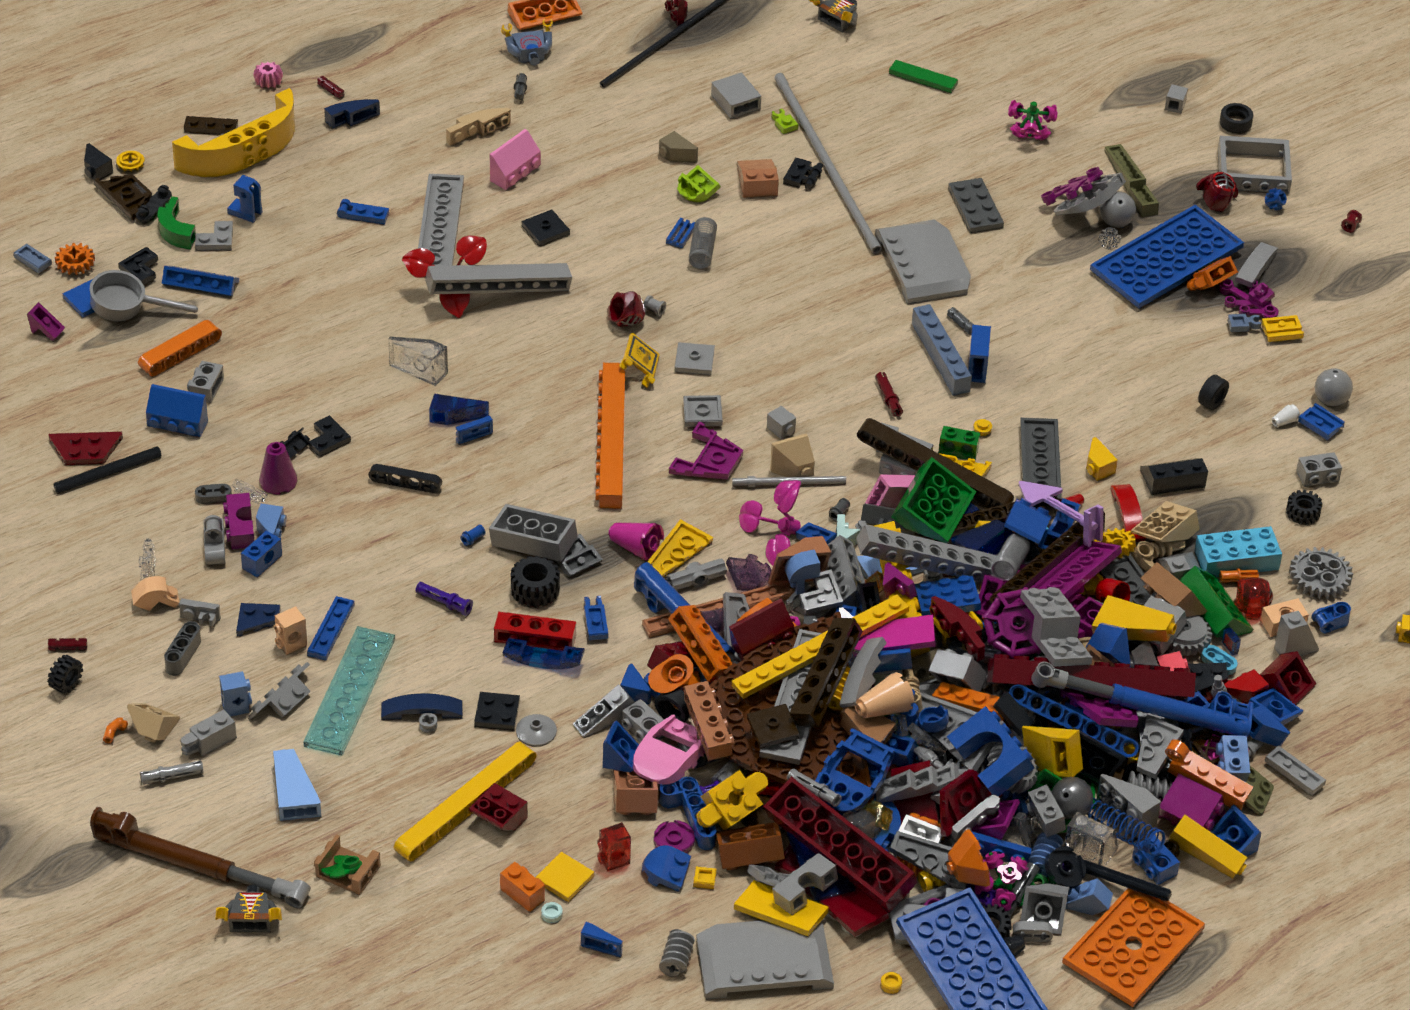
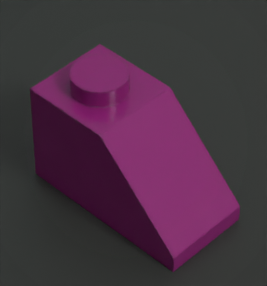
M985 575L979 593L981 610L974 611V613L979 615L985 614L989 609L990 596L1007 583L1008 580Z

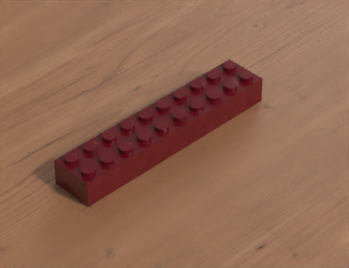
M994 654V658H988L987 682L1035 686L1031 677L1036 667L1041 662H1048L1050 664L1051 662L1043 657H1034V661H1030L1029 656H1014V659H1009V655ZM1094 662V665L1054 667L1055 669L1068 672V675L1109 686L1115 683L1164 696L1194 697L1196 673H1191L1190 668H1174V671H1170V667L1154 666V670H1151L1150 665H1134V668H1130V664L1114 663V667H1110V662Z

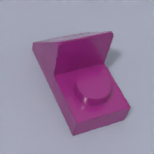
M39 302L27 313L31 332L34 333L40 329L51 341L66 328Z
M887 562L883 578L885 597H889L898 590L901 595H906L910 599L914 598L917 595L914 582Z

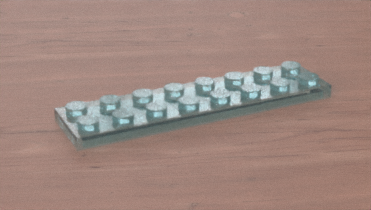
M357 626L303 741L304 747L343 756L395 642V634Z

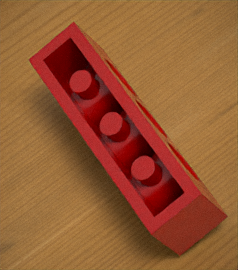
M498 611L494 626V642L572 652L576 639V621Z

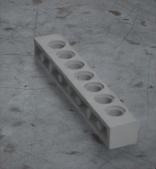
M866 524L856 537L860 555L955 577L963 575L973 576L974 581L983 583L985 575L993 576L991 567L997 555Z

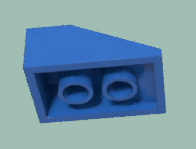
M1016 498L1005 520L1004 527L1039 544L1051 519V516L1048 515L1049 511L1042 507L1037 509L1031 506L1032 503L1024 498H1021V500Z

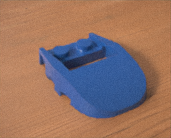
M853 728L850 730L851 735L845 742L841 740L831 756H827L824 761L825 765L815 780L819 784L827 785L830 790L842 796L840 804L836 807L826 801L824 802L831 808L845 813L856 812L866 805L883 784L895 756L894 749ZM848 751L881 768L880 773L870 787L836 770Z

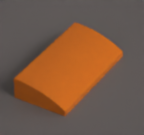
M518 0L508 3L507 9L510 18L519 30L543 25L544 19L545 24L551 23V19L555 22L583 14L577 0Z

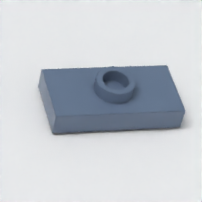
M28 244L13 252L14 258L37 273L52 265L50 258Z

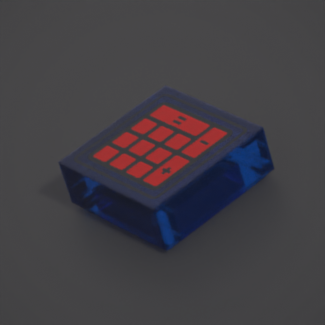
M1231 627L1224 629L1223 645L1232 656L1238 654L1241 639Z

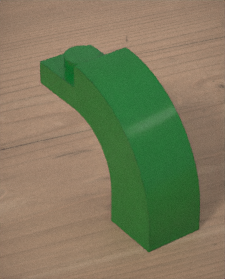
M171 196L169 203H166L165 207L158 208L160 234L169 244L191 250L196 240L195 225L176 220L180 211L178 197Z

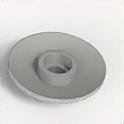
M532 714L522 718L516 727V734L519 740L529 746L546 745L555 738L557 733L554 721L541 714Z

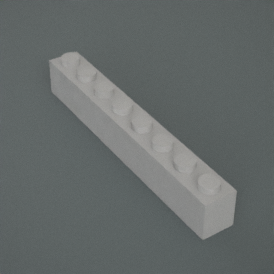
M567 263L428 266L425 281L430 294L569 291L572 275Z

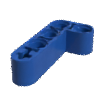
M683 777L671 784H661L659 790L660 805L664 808L682 806L689 825L694 831L698 847L702 850L713 849L716 845L715 824L704 828L698 824L696 818L698 811L706 806L700 797L703 794L697 780L693 777Z

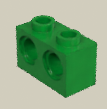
M943 426L938 453L956 456L964 460H968V458L976 460L980 433Z

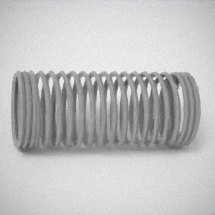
M699 218L694 224L689 263L698 269L707 268L712 261L717 224L711 218Z
M1012 534L1007 538L992 564L991 571L993 576L1009 581L1017 574L1030 550V542L1026 537L1020 534Z

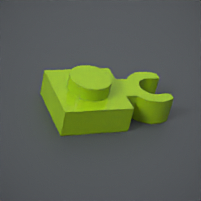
M782 108L779 109V114L772 111V119L775 121L776 127L783 134L798 130L799 124L790 114L785 116V111Z

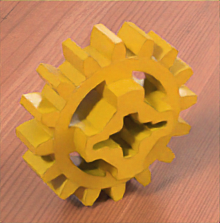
M1115 528L1114 531L1107 529V532H1103L1102 543L1121 546L1122 553L1117 557L1123 558L1122 555L1129 556V552H1134L1136 541L1135 535L1131 534V531L1125 532V529L1119 530Z

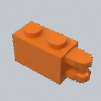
M1231 256L1220 259L1194 273V278L1187 282V288L1190 291L1196 289L1201 291L1213 287L1238 273Z

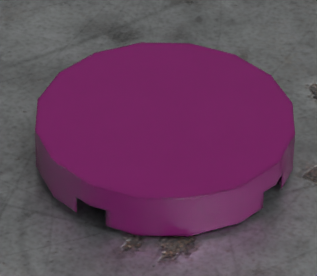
M680 820L663 822L654 831V845L656 848L668 845L688 853L694 846L695 835L692 827Z

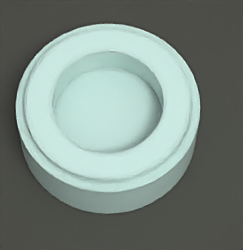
M548 902L543 905L541 917L545 922L557 923L562 919L563 910L561 905L556 902Z

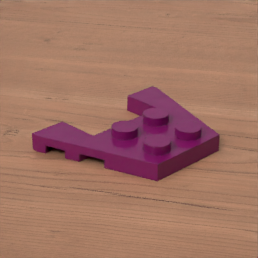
M698 422L692 432V438L707 442L694 463L676 457L669 467V474L729 479L743 456V449L726 438L723 440L717 436L716 431L713 429L708 430L705 428V424Z
M1070 688L1060 690L1059 695L1062 698L1068 697L1071 699L1070 704L1074 707H1082L1084 709L1083 713L1099 725L1137 727L1138 716L1135 709L1112 704L1108 700L1099 697L1085 699L1080 691Z

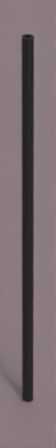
M715 0L600 81L601 87L607 86L727 0Z

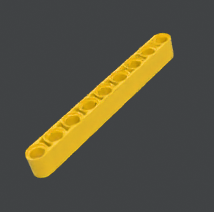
M522 742L515 743L401 835L394 844V850L410 862L416 860L470 816L472 812L469 811V808L493 783L504 788L529 768L537 757L536 752Z

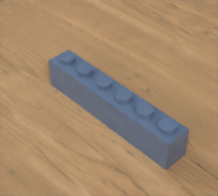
M931 305L913 308L912 325L952 395L970 392L972 375Z

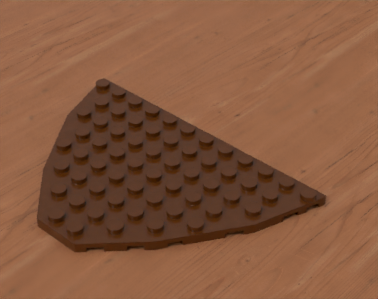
M835 612L834 616L826 619L821 617L817 619V622L809 625L804 623L794 627L793 637L787 640H782L779 637V640L775 641L776 645H770V648H767L769 645L767 643L761 645L744 656L741 662L730 665L718 680L715 679L709 685L710 688L715 690V701L720 703L722 708L721 716L727 720L728 733L732 734L735 746H732V755L726 756L728 759L752 772H761L767 778L782 784L788 781L787 775L791 769H796L815 781L818 773L822 771L825 765L824 761L827 756H831L841 740L845 742L849 738V734L840 725L842 720L841 711L827 707L819 727L811 728L800 765L760 757V747L747 720V714L774 707L783 678L744 699L732 687V680L793 649L799 629L824 633L828 631L834 618H841L840 612ZM848 751L836 770L870 787L871 780L867 760ZM874 796L866 805H874Z

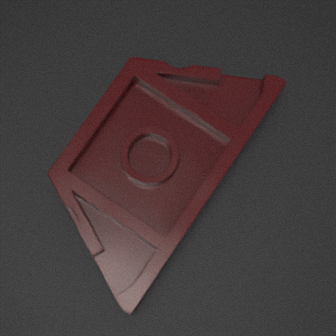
M122 431L49 434L50 443H53L56 452L61 456L65 465L104 464L108 456L115 450L116 443L123 439Z
M968 769L940 790V825L943 837H948L952 834V826L992 795L977 776L979 773L974 769Z

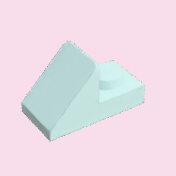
M837 514V537L841 535L853 542L854 546L857 545L856 537L860 533V529H849V523L845 522V515Z

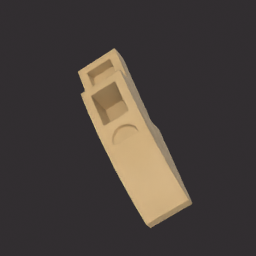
M509 108L487 109L456 119V125L446 129V142L452 146L477 133L485 136L511 123V110Z

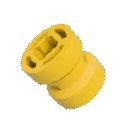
M925 871L918 873V880L924 892L933 889V887L946 884Z

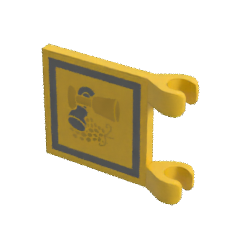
M631 333L624 358L619 367L625 371L627 366L633 364L645 374L642 385L648 388L650 383L653 384L655 382L654 374L660 354L634 333Z

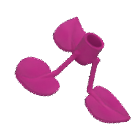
M798 480L783 481L775 489L774 502L778 504L777 509L786 516L779 521L761 517L763 507L754 500L747 501L740 509L739 522L745 532L755 531L759 526V520L778 524V528L783 532L776 534L775 539H770L766 545V558L772 566L777 554L790 547V540L787 536H790V534L796 535L795 532L801 528L799 520L794 519L793 516L788 514L793 508L799 493L801 481Z

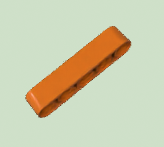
M204 320L142 354L138 359V365L150 376H156L216 343L221 338L222 331L211 321Z

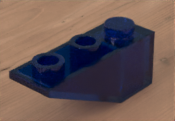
M434 394L429 408L430 423L444 425L489 416V401Z

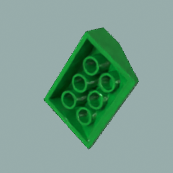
M931 457L918 470L891 518L908 530L947 543L977 491Z

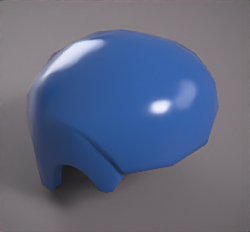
M942 705L924 708L918 716L920 727L930 733L942 731L949 722L948 709H944Z

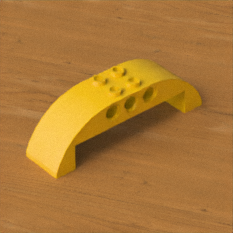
M288 88L275 94V111L198 146L187 135L172 141L174 169L178 172L198 177L225 176L248 168L280 152L288 145L295 132L292 90Z

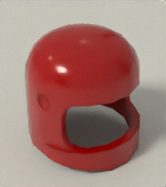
M1106 578L1101 580L1095 589L1096 599L1104 603L1108 595L1130 601V586L1126 582Z

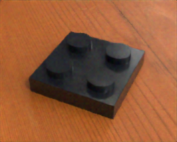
M480 692L474 727L515 731L520 695Z

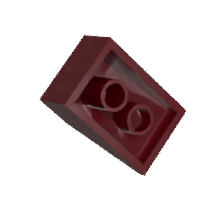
M928 760L891 769V777L909 769L915 773L933 765ZM934 792L894 801L900 814L901 825L906 814L910 815L911 813L919 814L920 817L924 816L939 823V804L930 798Z

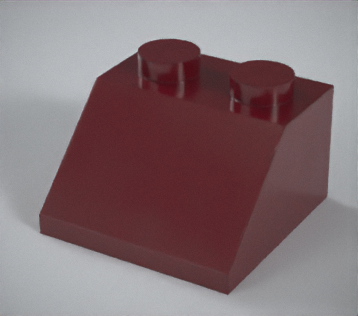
M1298 651L1280 654L1260 674L1269 683L1268 690L1275 688L1276 691L1295 705L1316 685Z

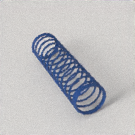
M1093 798L1095 803L1091 807L1092 809L1095 805L1092 814L1090 815V809L1088 818L1084 819V816L1082 817V821L1105 833H1109V835L1115 836V838L1121 839L1136 848H1140V850L1146 851L1150 855L1157 854L1165 843L1164 831L1156 827L1152 828L1150 824L1146 825L1145 822H1140L1137 818L1133 819V816H1127L1125 812L1121 813L1120 810H1115L1114 807H1109L1108 804H1103L1100 800L1096 801L1095 798ZM1097 803H1101V806L1095 813L1094 821L1090 822V817L1094 814ZM1103 806H1107V809L1102 814L1100 824L1096 825V820L1100 817ZM1101 808V811H1100L1098 817L1096 818L1097 813H1098L1099 809ZM1112 808L1113 812L1108 817L1106 827L1103 828L1102 823L1106 820L1109 809ZM1107 811V814H1106L1104 820L1102 821L1103 816H1104L1105 812ZM1118 811L1120 814L1114 821L1113 829L1109 831L1108 826L1114 820L1115 812ZM1124 814L1126 817L1120 824L1119 832L1115 834L1114 829L1119 825L1121 815ZM1120 816L1119 821H1118L1117 825L1115 826V823H1116L1118 817ZM1128 817L1132 818V821L1129 822L1126 828L1125 835L1121 837L1120 833L1125 828ZM1134 820H1137L1138 824L1134 827L1131 838L1127 840V835L1133 827ZM1143 823L1144 827L1138 835V841L1134 843L1133 838L1138 833L1140 824ZM1149 826L1151 829L1145 836L1144 844L1140 846L1139 841L1143 838L1146 827ZM1159 832H1161L1162 840L1159 847L1154 852H1150L1149 849L1155 845ZM1157 833L1156 840L1149 847L1152 837Z

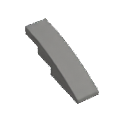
M1261 242L1240 269L1235 282L1253 287L1256 280H1259L1262 273H1265L1278 248Z
M883 637L867 639L859 651L844 685L839 704L841 708L855 706L857 699L864 695L876 681L872 673L881 663L878 654L886 645Z
M952 762L938 769L929 766L915 773L909 769L885 779L876 792V801L881 803L902 800L941 790L959 776L958 765Z

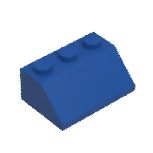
M152 384L146 408L147 426L201 437L208 424L206 395Z

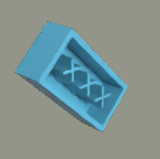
M1271 526L1197 535L1194 549L1201 569L1216 577H1219V571H1232L1240 568V570H1258V572L1279 570L1282 559V552Z

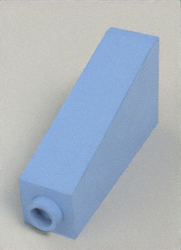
M283 749L273 751L280 821L322 817L320 799L295 750Z

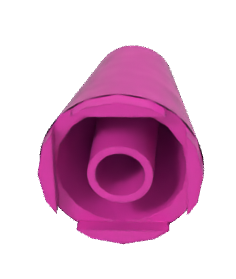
M614 523L608 532L612 542L645 561H648L658 549L660 540H664V530L661 525L656 523Z

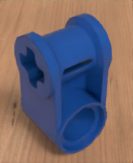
M1337 602L1315 610L1311 618L1314 622L1318 623L1320 631L1326 634L1346 627L1349 624L1351 607L1346 602Z

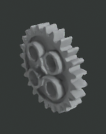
M1314 547L1313 551L1306 548L1305 553L1300 551L1299 555L1294 556V560H1291L1289 573L1290 579H1293L1292 584H1298L1297 589L1303 588L1304 594L1310 592V597L1317 594L1319 599L1322 595L1328 599L1330 594L1335 598L1337 593L1342 595L1343 590H1348L1353 577L1352 567H1349V561L1344 562L1345 556L1338 557L1339 552L1332 554V549L1326 552L1324 547L1320 551Z

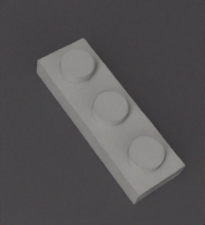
M1280 746L1276 747L1265 757L1267 764L1310 795H1314L1325 786L1326 779Z

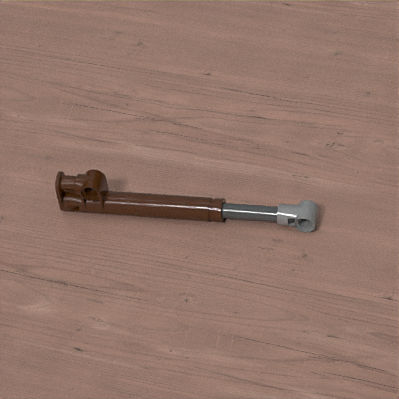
M96 807L90 819V826L95 839L217 879L219 878L226 882L232 879L247 885H257L260 889L271 892L272 896L284 899L288 905L294 908L302 907L311 889L302 880L290 882L281 878L273 879L236 867L233 861L141 832L138 829L136 818L127 812L109 814L103 812L101 807Z

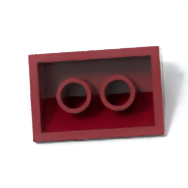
M780 598L729 626L731 646L742 661L744 656L761 645L767 643L769 644L767 648H770V645H776L775 641L779 640V637L782 640L793 637L792 633L795 631L794 624L783 600Z

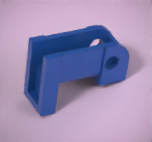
M242 175L233 185L234 195L238 196L239 199L236 198L227 208V213L254 223L255 213L260 215L263 213L261 186L255 179Z

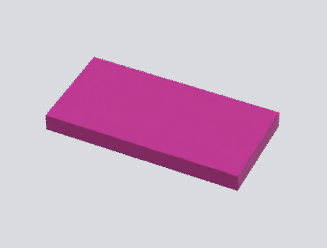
M933 615L895 619L859 638L854 649L855 657H857L867 639L883 637L886 641V645L881 651L935 647Z

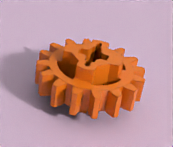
M72 243L71 246L66 244V248L60 247V252H56L55 263L57 269H61L62 273L68 271V275L72 272L75 275H78V272L84 274L85 269L91 270L90 266H94L95 255L93 249H89L88 245L83 247L82 243L79 245Z

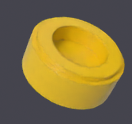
M887 972L881 977L880 986L886 993H897L902 988V978L895 972Z

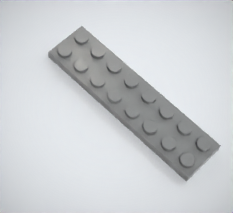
M428 175L418 249L430 250L435 255L433 263L435 266H453L464 175Z
M799 629L793 648L822 633ZM813 662L783 678L775 706L786 704L789 712L791 711V707ZM795 723L799 732V739L760 749V757L800 765L812 727L798 726Z

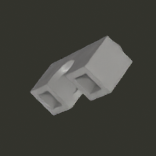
M816 854L772 888L775 903L789 914H795L807 904L806 887L814 886L824 891L838 880L836 865L821 854Z

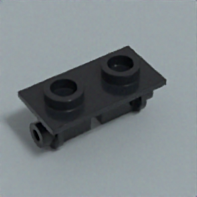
M303 427L299 431L294 430L285 442L283 440L280 442L285 445L290 459L297 454L296 450L300 452L309 444L310 438L302 434Z

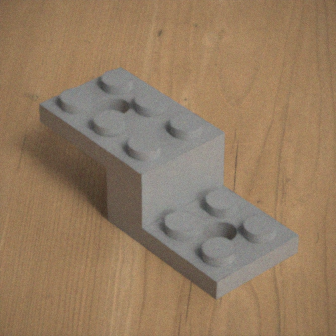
M1049 587L1048 589L1030 588L1029 590H1021L1020 598L1035 616L1031 638L1054 667L1092 664L1093 657L1077 638L1081 616L1059 588Z

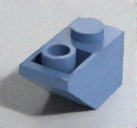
M260 504L256 515V526L260 535L268 531L281 538V528L285 526L287 516L284 515L283 507Z
M1098 878L1084 882L1074 888H1069L1066 909L1089 915L1109 910L1113 893Z

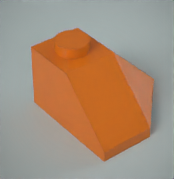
M967 829L948 852L949 862L946 864L947 869L959 882L988 887L990 886L989 868L986 861L983 862L978 840L970 829Z

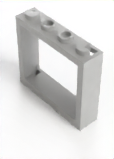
M1220 136L1218 144L1219 172L1229 174L1234 182H1236L1239 191L1269 192L1270 189L1277 188V190L1281 189L1284 193L1290 194L1292 174L1289 140ZM1226 154L1283 157L1285 177L1227 173Z

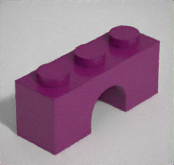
M250 494L226 495L227 503H223L224 514H228V516L224 517L225 528L230 529L226 530L227 542H231L232 550L247 548L254 542Z

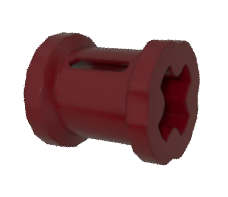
M1350 210L1347 218L1341 222L1342 229L1353 233L1356 230V225L1362 221L1361 213L1357 210Z

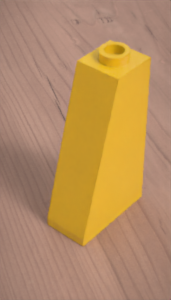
M1109 595L1092 624L1093 634L1100 623H1106L1127 628L1128 640L1168 642L1170 636L1174 635L1177 629L1174 615Z
M1185 814L1168 837V839L1176 841L1181 850L1232 879L1236 874L1241 875L1247 866L1244 862L1248 857Z

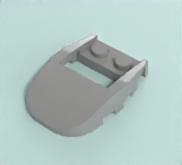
M1122 173L1103 175L1101 179L1091 183L1092 189L1080 193L1071 200L1062 202L1054 209V212L1057 216L1094 209L1109 200L1126 181Z

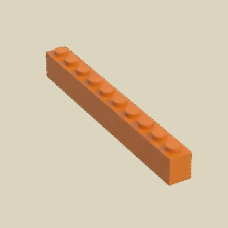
M603 362V370H599V381H602V383H599V394H602V396H598V407H602V409H598V420H601V422H598L597 433H601V435H597V446H601V448H597V460H600V462H596V473H600V475H596V487L600 488L596 489L595 500H599V508L622 509L625 371L619 367L620 363Z

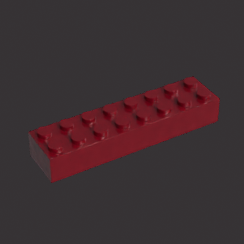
M792 776L763 806L770 819L814 854L819 853L835 864L838 873L889 913L918 883L915 873Z

